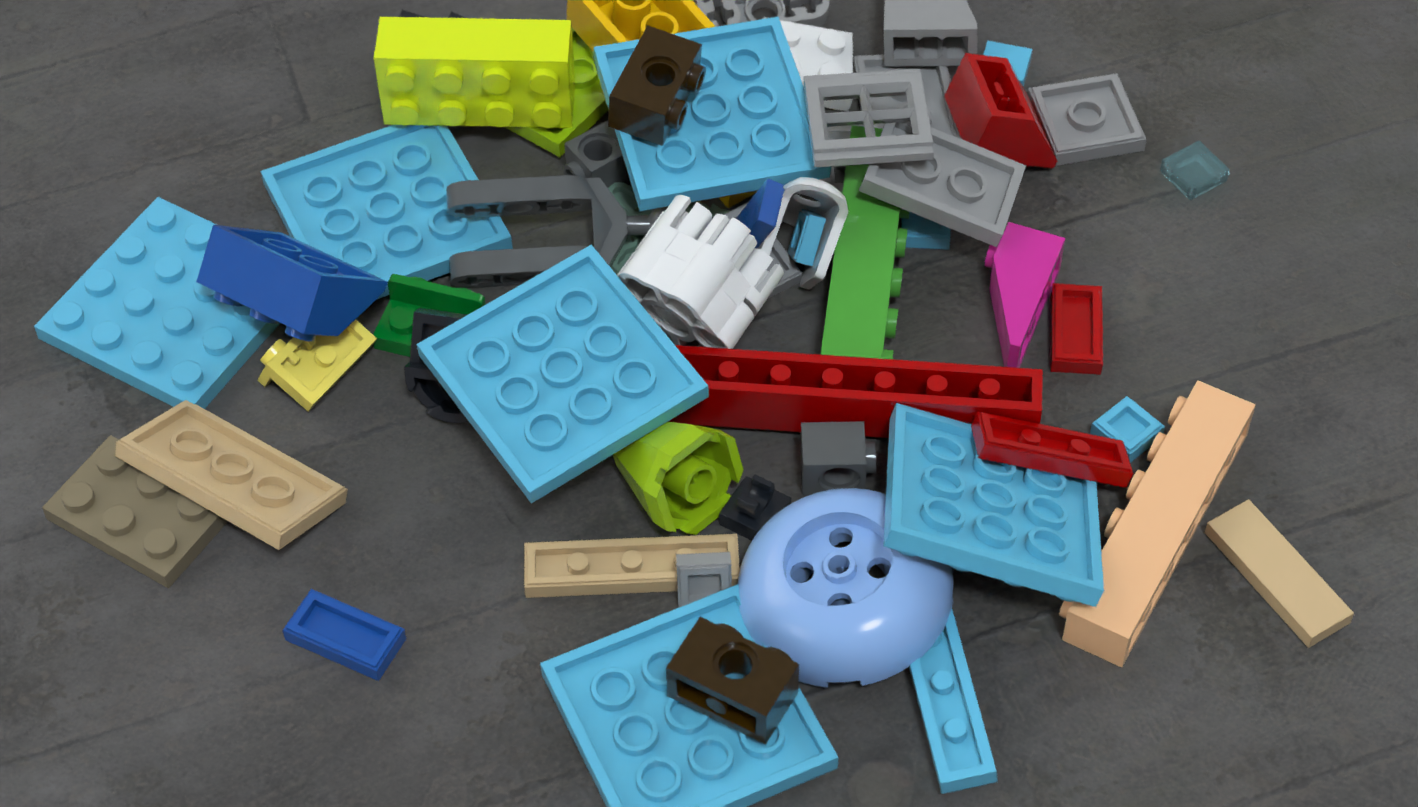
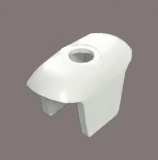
M799 177L783 186L784 193L776 227L758 249L770 255L781 222L783 221L795 226L799 211H802V209L818 213L826 218L813 265H805L800 281V287L810 290L821 282L826 275L849 210L845 196L835 186L819 179ZM797 194L806 195L818 201L808 200Z

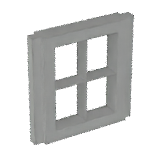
M920 68L804 76V94L814 167L934 160L933 138ZM904 95L907 97L908 108L871 109L870 98ZM860 98L862 111L825 113L824 101ZM911 121L913 134L880 137L875 135L874 124ZM864 124L866 135L864 138L829 140L827 127Z

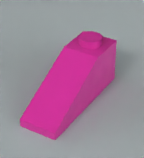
M1008 222L997 247L989 246L985 267L992 268L989 290L1004 367L1020 368L1050 296L1052 283H1055L1060 272L1065 238L1012 222Z

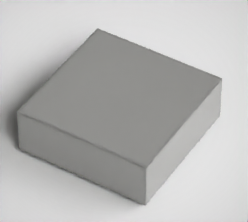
M730 552L676 554L678 608L732 587Z

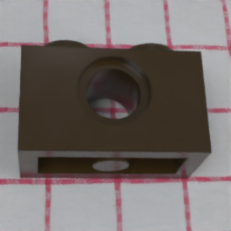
M647 25L609 95L608 127L663 146L671 129H680L688 108L686 100L689 94L697 95L703 84L706 67L700 65L702 44Z
M699 617L666 667L667 696L766 745L798 694L799 664L778 648H765L744 638L738 630L724 623L715 624ZM731 673H741L745 675V677L740 679H731L726 677V675Z

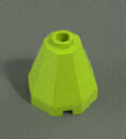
M666 422L613 454L616 466L652 522L666 531L677 532L676 529H680L686 534L697 535L719 517L720 511L732 496L727 493L731 480L739 483L744 471L734 437L722 430L692 424Z

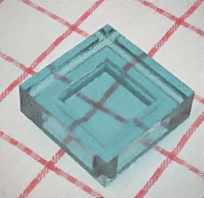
M1197 141L1162 159L1160 171L1189 200H1192L1226 182L1230 169L1204 144Z

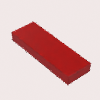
M977 412L971 425L979 459L1127 488L1133 476L1132 467L1122 440L984 412Z

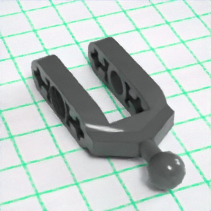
M575 175L468 180L451 183L446 188L447 213L454 217L475 218L567 213L592 209L593 247L610 267H612L628 239V235L647 234L660 214L668 208V206L656 208L651 211L650 215L627 216L625 210L600 177L583 178ZM555 246L460 252L449 258L450 283L454 286L465 288L521 285L588 246Z

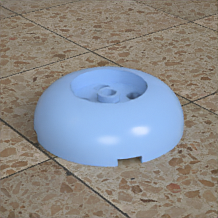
M840 488L805 496L772 516L762 526L747 548L738 575L741 601L739 610L743 622L757 644L763 646V643L766 647L778 648L799 664L800 682L820 687H828V682L860 681L861 686L879 682L900 673L918 658H921L934 645L936 639L945 628L953 605L952 567L919 556H907L897 550L883 546L886 494L868 489ZM841 542H851L846 547H835V545ZM877 565L884 572L885 577L873 578L868 573L872 566ZM814 572L813 577L810 580H808L811 574Z

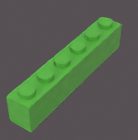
M851 126L850 138L866 137L864 126ZM874 128L876 137H880L882 128ZM869 164L846 165L842 194L846 198L849 212L834 251L821 355L893 359L894 350L884 349L885 338L895 339L898 309L888 307L890 297L900 298L903 268H895L893 265L894 257L904 258L908 229L898 228L899 218L909 219L910 212L859 191Z

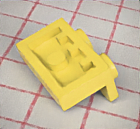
M356 319L339 336L316 335L315 341H304L293 337L287 344L280 338L260 359L265 368L257 381L266 387L273 380L309 412L373 346L377 338Z

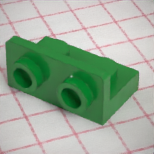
M391 274L387 283L390 301L373 333L377 338L373 344L374 349L410 357L414 311L418 308H426L468 315L486 305L485 297L466 288H454L428 282L419 277Z

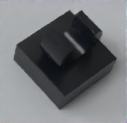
M756 474L752 478L745 476L720 511L719 525L752 541L762 526L772 516L791 504V497L775 490V484Z

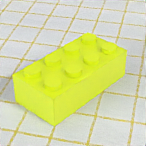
M428 17L379 18L374 64L384 125L572 128L575 74L571 20Z

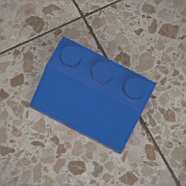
M213 225L196 281L214 290V298L216 300L233 306L245 305L250 308L249 315L251 317L272 324L282 323L286 325V334L304 341H315L316 335L339 336L385 292L388 281L281 232Z

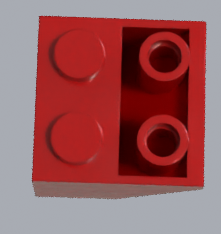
M965 53L944 95L961 139L1024 164L1026 167L1054 168L1058 162L1031 100L1009 60L1002 57Z

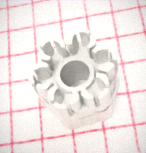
M677 195L665 212L663 211L617 276L674 345L733 349L754 319V316L757 315L784 276V271L780 264H774L770 271L766 270L773 261V258L763 250L755 248L757 241L753 235L749 234L751 230L742 222L733 217L729 221V218L723 214H715L712 219L711 212L698 202L688 213L686 208L691 203L690 197Z

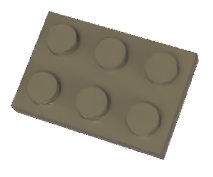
M110 435L42 507L46 519L169 589L228 521L115 457L116 441L119 439Z

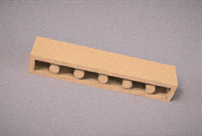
M1198 380L1188 398L1183 396L1177 398L1168 418V424L1172 427L1167 435L1161 432L1156 435L1147 456V461L1151 462L1146 472L1140 469L1136 471L1126 493V498L1130 500L1125 510L1117 507L1106 526L1104 537L1109 539L1104 548L1101 549L1104 592L1097 606L1094 607L1076 601H1063L1059 616L1066 619L1062 637L1063 641L1119 667H1123L1248 434L1256 404Z

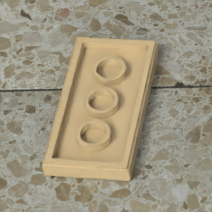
M187 400L116 441L115 457L278 550L346 504L348 489Z

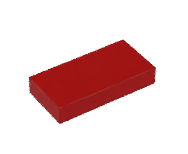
M1052 283L1050 372L1101 375L1103 368L1102 286Z

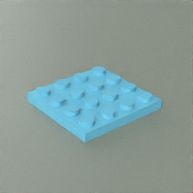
M779 17L675 33L674 35L702 44L700 65L706 67L705 78L698 94L690 93L686 100L688 108L680 129L675 130L672 128L663 146L615 129L639 211L667 207L677 195L690 197L691 202L757 191L767 179L785 185L799 177L824 179L830 178L832 166L814 167L804 86ZM639 40L596 46L593 49V61L608 110L609 95Z
M391 125L261 171L263 184L290 237L385 281L389 280L391 274L419 277L428 281L450 273L449 258L454 254L467 251L513 249L512 237L500 216L461 218L447 213V186L459 181L478 180L448 126ZM388 284L386 286L385 292H383L377 299L389 295Z
M157 197L35 324L34 328L38 339L173 407L187 400L205 409L280 323H267L249 315L250 308L245 305L233 306L220 302L214 298V290L196 282L212 227L217 224Z
M592 245L416 344L420 358L530 503L535 502L709 397L707 383Z
M896 403L889 422L883 546L897 550L907 556H919L947 564L959 571L975 572L1002 580L1012 586H1024L1055 595L1064 601H1076L1096 607L1104 592L1096 482L979 459L971 424Z
M739 584L540 663L541 675L606 807H748L838 768L839 757L799 686L797 696L766 745L667 696L666 667L699 617L715 624L724 623L738 630L744 638L755 642L749 634L739 610L741 605ZM731 673L726 675V677L731 679H740L745 677V675L741 673Z

